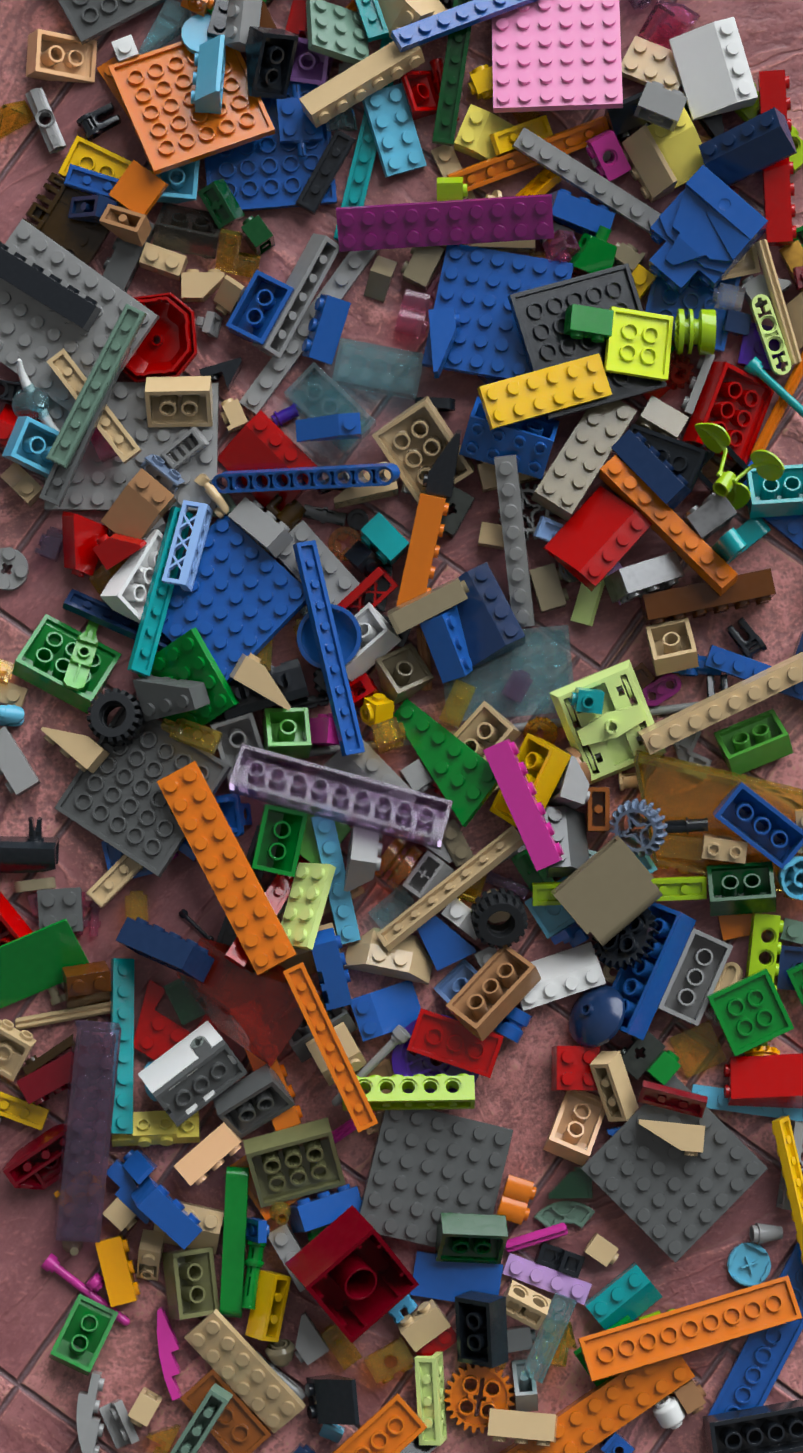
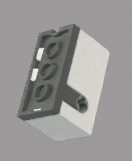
M207 1020L139 1072L138 1075L178 1127L248 1072Z

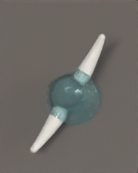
M20 358L17 359L18 376L22 388L15 394L12 401L14 414L17 417L28 416L34 420L40 419L43 424L60 432L48 411L49 394L40 388L34 387L24 370L22 360Z

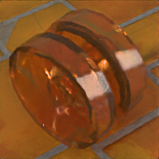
M399 834L382 855L380 870L375 871L374 874L380 879L391 870L392 873L388 877L386 884L394 890L398 888L403 880L407 879L417 865L415 863L423 853L417 847L412 846L405 855L402 854V851L407 846V840Z

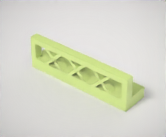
M435 1352L432 1356H416L414 1358L417 1415L427 1425V1428L419 1435V1445L441 1446L447 1439L443 1352Z

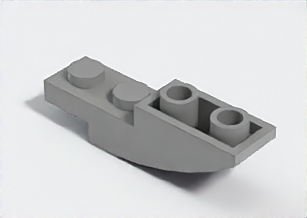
M95 1370L91 1375L88 1392L81 1390L77 1401V1433L82 1453H99L100 1446L97 1445L98 1437H102L105 1424L101 1423L102 1417L94 1416V1413L98 1414L101 1401L97 1400L98 1391H103L105 1379L101 1378L102 1372Z

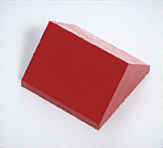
M431 70L409 71L399 78L400 83L403 85L413 120L436 114L439 94L436 86L433 84L434 78Z

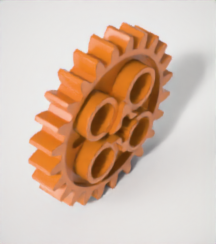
M467 1363L466 1370L461 1366L458 1367L459 1375L454 1372L452 1373L454 1381L447 1380L451 1388L444 1389L445 1393L450 1394V1396L444 1398L445 1402H450L446 1407V1411L453 1410L450 1414V1419L457 1417V1426L463 1422V1430L471 1426L472 1433H475L476 1428H480L481 1434H483L484 1427H488L489 1415H485L482 1412L483 1407L490 1404L494 1409L510 1410L508 1406L515 1405V1402L509 1399L515 1396V1393L508 1391L513 1387V1383L506 1384L509 1376H501L503 1373L502 1368L496 1372V1367L488 1368L478 1365L471 1367ZM483 1377L485 1381L482 1394L485 1399L480 1400L479 1414L474 1416L477 1400L473 1396L478 1395L480 1379ZM472 1378L476 1380L477 1385L474 1389H467L464 1383L467 1379ZM489 1383H496L498 1385L497 1392H487V1385ZM465 1400L471 1401L473 1404L472 1409L469 1411H463L460 1407L461 1403Z

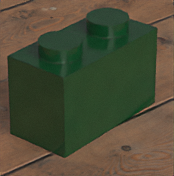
M259 215L256 217L250 216L242 223V236L257 257L275 246L274 235Z

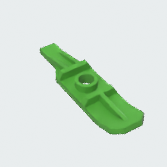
M89 620L86 631L77 638L63 680L66 688L76 691L84 689L98 647L96 632L99 624ZM80 650H87L88 654L82 655Z

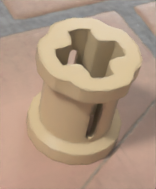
M636 770V773H618L620 791L628 788L642 789L640 770Z

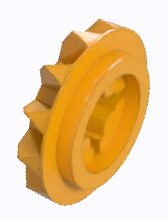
M760 1045L745 1052V1056L780 1055V1051L777 1048L770 1047L769 1045Z

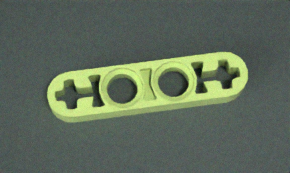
M758 294L751 299L750 309L772 372L779 376L785 375L791 370V360L771 301L766 295ZM758 299L765 301L766 305L763 306L764 313L769 311L770 315L758 317L759 314H762L761 308H756L755 306ZM764 319L772 321L773 327L770 331L762 328L761 324ZM771 339H776L780 343L777 351L770 350L768 344ZM783 352V355L779 356L780 361L782 363H786V366L783 368V372L781 369L776 368V365L779 364V361L777 357L773 359L772 355H777Z

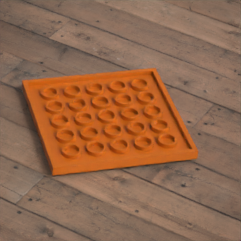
M182 41L108 66L111 77L154 175L275 134V128L261 97H251L248 95L247 66L239 51L225 45L226 63L221 114L195 112V104H191V91L196 90V85H193V72H197L198 66H194L195 54L189 52Z

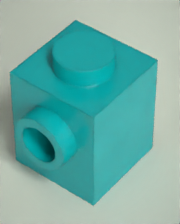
M576 687L575 692L571 694L570 705H573V709L578 712L602 714L605 692L597 689Z

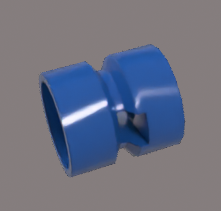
M515 1007L499 1023L494 1031L518 1043L523 1035L522 1028L528 1026L532 1016Z

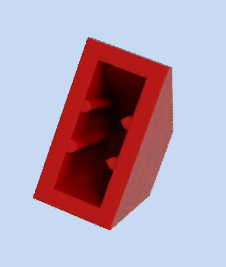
M63 511L64 567L72 570L71 574L83 578L84 575L93 576L99 558L92 548L98 545L96 540L107 534L109 528L76 513Z

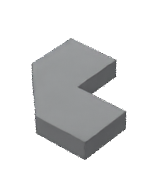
M701 731L674 743L673 746L682 771L703 781L712 760L693 752L701 735Z

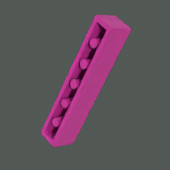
M507 739L484 749L483 752L536 871L561 861V855L564 854L559 842L555 843L552 835L555 834V831L550 822L546 823L543 816L546 814L543 804L541 802L538 803L534 796L537 794L533 782L529 783L526 778L528 770L523 761L519 762L516 755L519 754L516 743Z

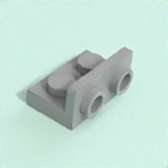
M117 1399L99 1408L115 1448L118 1449L127 1444H134L140 1441L130 1421L131 1419L128 1417V1412L122 1399Z

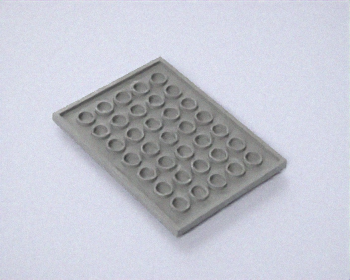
M22 219L4 244L9 247L8 252L12 255L15 252L27 258L25 263L30 266L33 263L45 269L43 274L48 277L53 274L62 280L61 285L66 288L68 285H71L80 291L78 295L85 299L86 296L91 297L98 302L96 306L101 309V312L88 332L0 278V362L18 374L17 359L20 358L32 385L70 412L76 400L46 361L64 348L85 377L88 378L127 303L145 312L147 315L130 346L131 350L122 368L123 370L155 325L159 316Z
M116 382L108 399L107 406L142 451L124 464L96 427L61 507L45 501L44 509L57 511H108L127 484L139 472L141 464L145 461L144 458L154 454L160 456L165 461L160 453L192 427L148 428L145 402L146 382ZM212 383L213 426L198 427L209 444L176 469L185 482L177 486L178 490L174 493L176 502L171 507L181 508L183 500L208 504L212 510L217 507L205 492V488L194 480L199 474L203 473L210 479L209 483L212 485L213 477L218 475L219 383ZM47 396L46 411L50 414L57 428L61 430L70 412ZM194 435L191 436V438L194 440V442L198 445L199 442H198L197 439L194 437ZM187 441L184 442L188 449L191 451L193 448L190 446V444ZM178 446L177 449L184 457L186 454L181 449V447ZM171 451L170 454L176 462L179 461L174 452ZM165 461L164 464L167 465V466L171 469V467H170V466L168 465V463ZM159 475L156 478L157 481L161 479ZM188 507L187 509L188 512H195L198 510V508Z

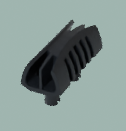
M298 658L280 663V666L274 667V665L270 666V669H267L287 702L309 696ZM233 679L229 686L239 703L223 713V717L225 720L278 704Z
M38 817L36 827L34 818H28L29 836L27 837L0 836V873H35L56 869V864L59 861V838L42 836L41 817Z

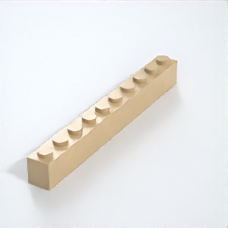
M803 652L638 731L637 733L645 750L650 755L802 682Z

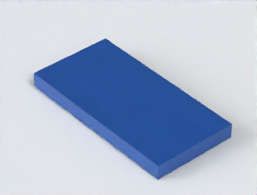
M417 1251L413 1277L419 1285L410 1292V1295L455 1302V1296L471 1290L499 1295L503 1264L436 1261V1253Z

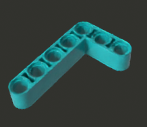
M750 518L736 530L733 527L721 536L712 549L729 564L765 536L771 529L762 518Z

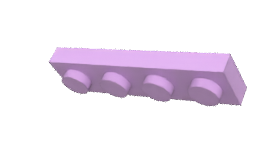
M509 1253L502 1271L504 1275L583 1305L592 1286L589 1282L537 1264L513 1253Z

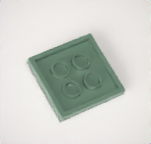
M306 0L308 50L353 65L369 56L368 39L358 12L323 0Z

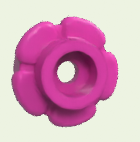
M97 1272L88 1280L85 1286L90 1289L89 1292L94 1290L97 1293L105 1284L104 1278Z

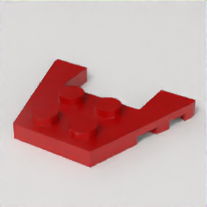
M149 980L134 1037V1048L151 1059L156 1060L191 1032L155 1010L167 990ZM204 1015L203 1019L201 1020L197 1028L201 1026L203 1023H205L207 1020L216 1031L222 1025L213 1020L212 1018L208 1017L207 1015Z

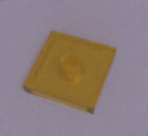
M709 1020L669 1038L676 1055L680 1058L679 1062L687 1078L727 1061Z

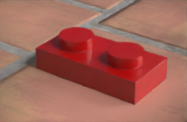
M452 1326L415 1353L418 1356H432L435 1352H444L457 1342L456 1332Z

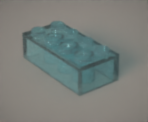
M340 338L332 384L415 400L418 395L423 370L422 361L424 354Z
M315 362L284 392L285 398L295 405L306 418L360 412L362 438L330 440L346 456L376 426V420Z

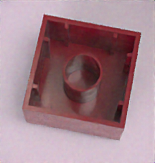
M353 1205L285 1263L351 1343L419 1285L378 1232Z

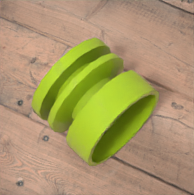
M684 309L677 310L673 325V342L676 354L683 353L684 344H686L687 354H691L693 344H695L699 354L714 355L716 343L715 309H700L698 319H694L693 309H688L687 318H685Z

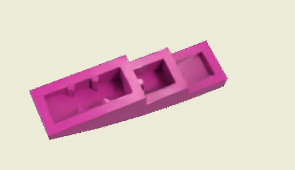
M162 1306L157 1310L158 1350L164 1379L173 1401L182 1395L174 1377L181 1372V1369L173 1353L180 1348V1345Z

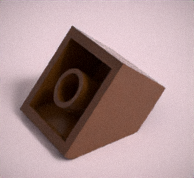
M106 961L62 967L67 1009L110 1002L112 989L110 970Z

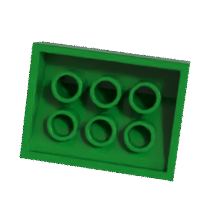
M45 614L16 658L12 674L88 714V707L92 708L93 706L91 703L92 699H98L97 694L102 692L122 654L98 642L84 689L76 691L66 688L63 680L77 638L82 633ZM80 650V653L82 655H87L88 651Z

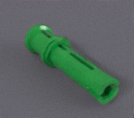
M247 1241V1245H249L248 1257L244 1262L247 1266L241 1308L255 1309L260 1267L263 1268L264 1266L262 1260L267 1243Z

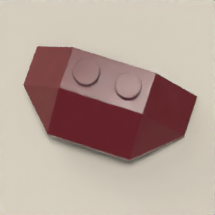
M77 1120L55 1125L19 1149L3 1168V1172L14 1188L44 1190L81 1165L89 1138Z

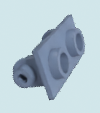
M151 454L144 458L145 461L140 466L154 479L159 475L161 479L158 482L172 494L178 490L177 486L185 482L181 478V474L165 465V461L158 455Z

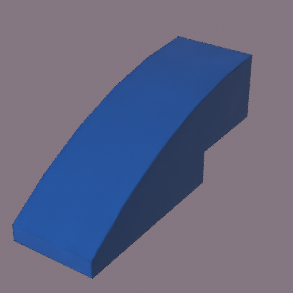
M118 1158L105 1173L120 1187L115 1195L147 1224L150 1219L137 1208L131 1197V1194L139 1185L122 1166L123 1163Z

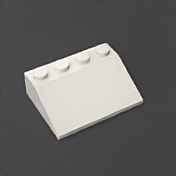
M734 17L714 21L669 39L685 97L688 98L687 104L692 121L754 106L758 95Z

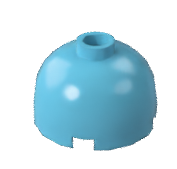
M794 856L784 866L783 870L779 869L778 882L780 888L787 896L803 900V856Z

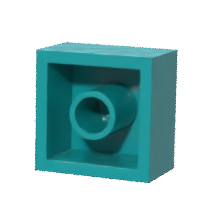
M380 512L360 530L361 542L369 549L373 548L376 551V556L383 565L388 563L392 566L409 548V542Z

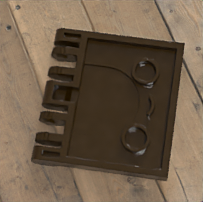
M52 172L47 180L60 188V190L45 182L43 187L49 193L56 195L55 198L51 201L44 195L38 194L36 199L48 206V209L33 202L25 215L37 222L38 225L36 226L28 220H24L89 266L109 235L110 230L102 224L68 218L72 197L90 196V194L64 186L65 179Z

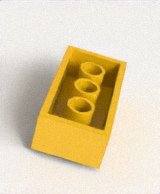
M527 733L517 757L519 762H524L528 770L526 778L529 783L533 782L537 794L534 796L538 803L541 802L545 809L571 755L550 742ZM499 790L489 811L517 827L503 794Z

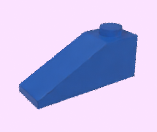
M454 307L428 310L434 378L440 377L456 339L457 327H461L460 314H455Z
M360 412L295 420L297 442L362 438Z

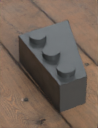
M152 674L149 677L141 676L133 680L145 721L195 710L210 704L204 682L185 679L176 680L165 676L156 677Z

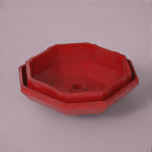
M171 292L133 297L157 314L159 319L122 371L136 383L146 382V377H180L198 354L194 311ZM156 337H160L158 344L154 343Z

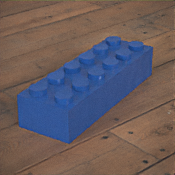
M656 902L648 907L652 911L651 914L656 917L654 921L659 925L655 928L659 934L653 936L657 943H651V947L654 950L646 952L649 956L648 958L641 957L642 964L636 961L634 968L628 965L627 970H623L620 967L612 985L622 995L625 1003V1016L619 1030L641 1040L645 1038L696 923L695 919Z

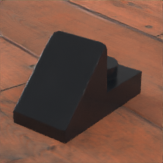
M240 357L199 370L201 376H211L212 382L218 381L220 376H224L229 391L243 364Z

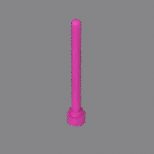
M53 1253L41 1265V1268L45 1271L55 1272L86 1297L119 1312L116 1320L122 1325L128 1326L130 1324V1319L115 1307H111L110 1303L96 1292H89L90 1289L83 1282L59 1265L58 1257Z

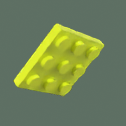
M613 306L609 308V310H614L612 336L606 340L605 372L667 381L674 316Z

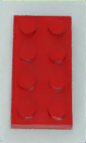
M421 1008L407 1050L490 1078L504 1036L491 1032L482 1042L458 1020Z

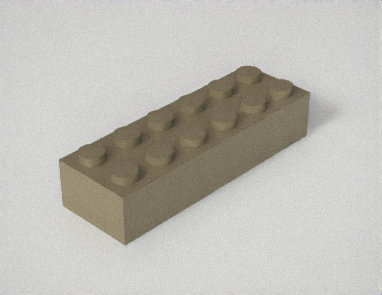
M622 401L587 409L536 488L531 500L568 522L600 472V468L612 453L613 449L611 447L623 436L637 411Z

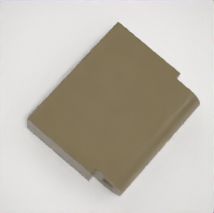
M618 835L551 891L553 896L586 934L591 932L595 940L599 941L602 946L608 943L663 895L658 890L659 888L651 881L654 878Z

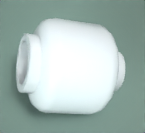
M666 1396L656 1403L653 1408L655 1418L660 1426L665 1429H677L682 1425L686 1415L679 1400L674 1396Z

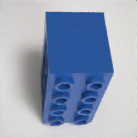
M477 396L459 455L495 465L494 457L516 455L519 473L542 479L560 421L554 419L546 421L544 416H538L490 430L481 399Z

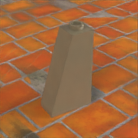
M459 577L388 610L387 616L398 635L468 599L466 593L470 591L465 580L460 582Z

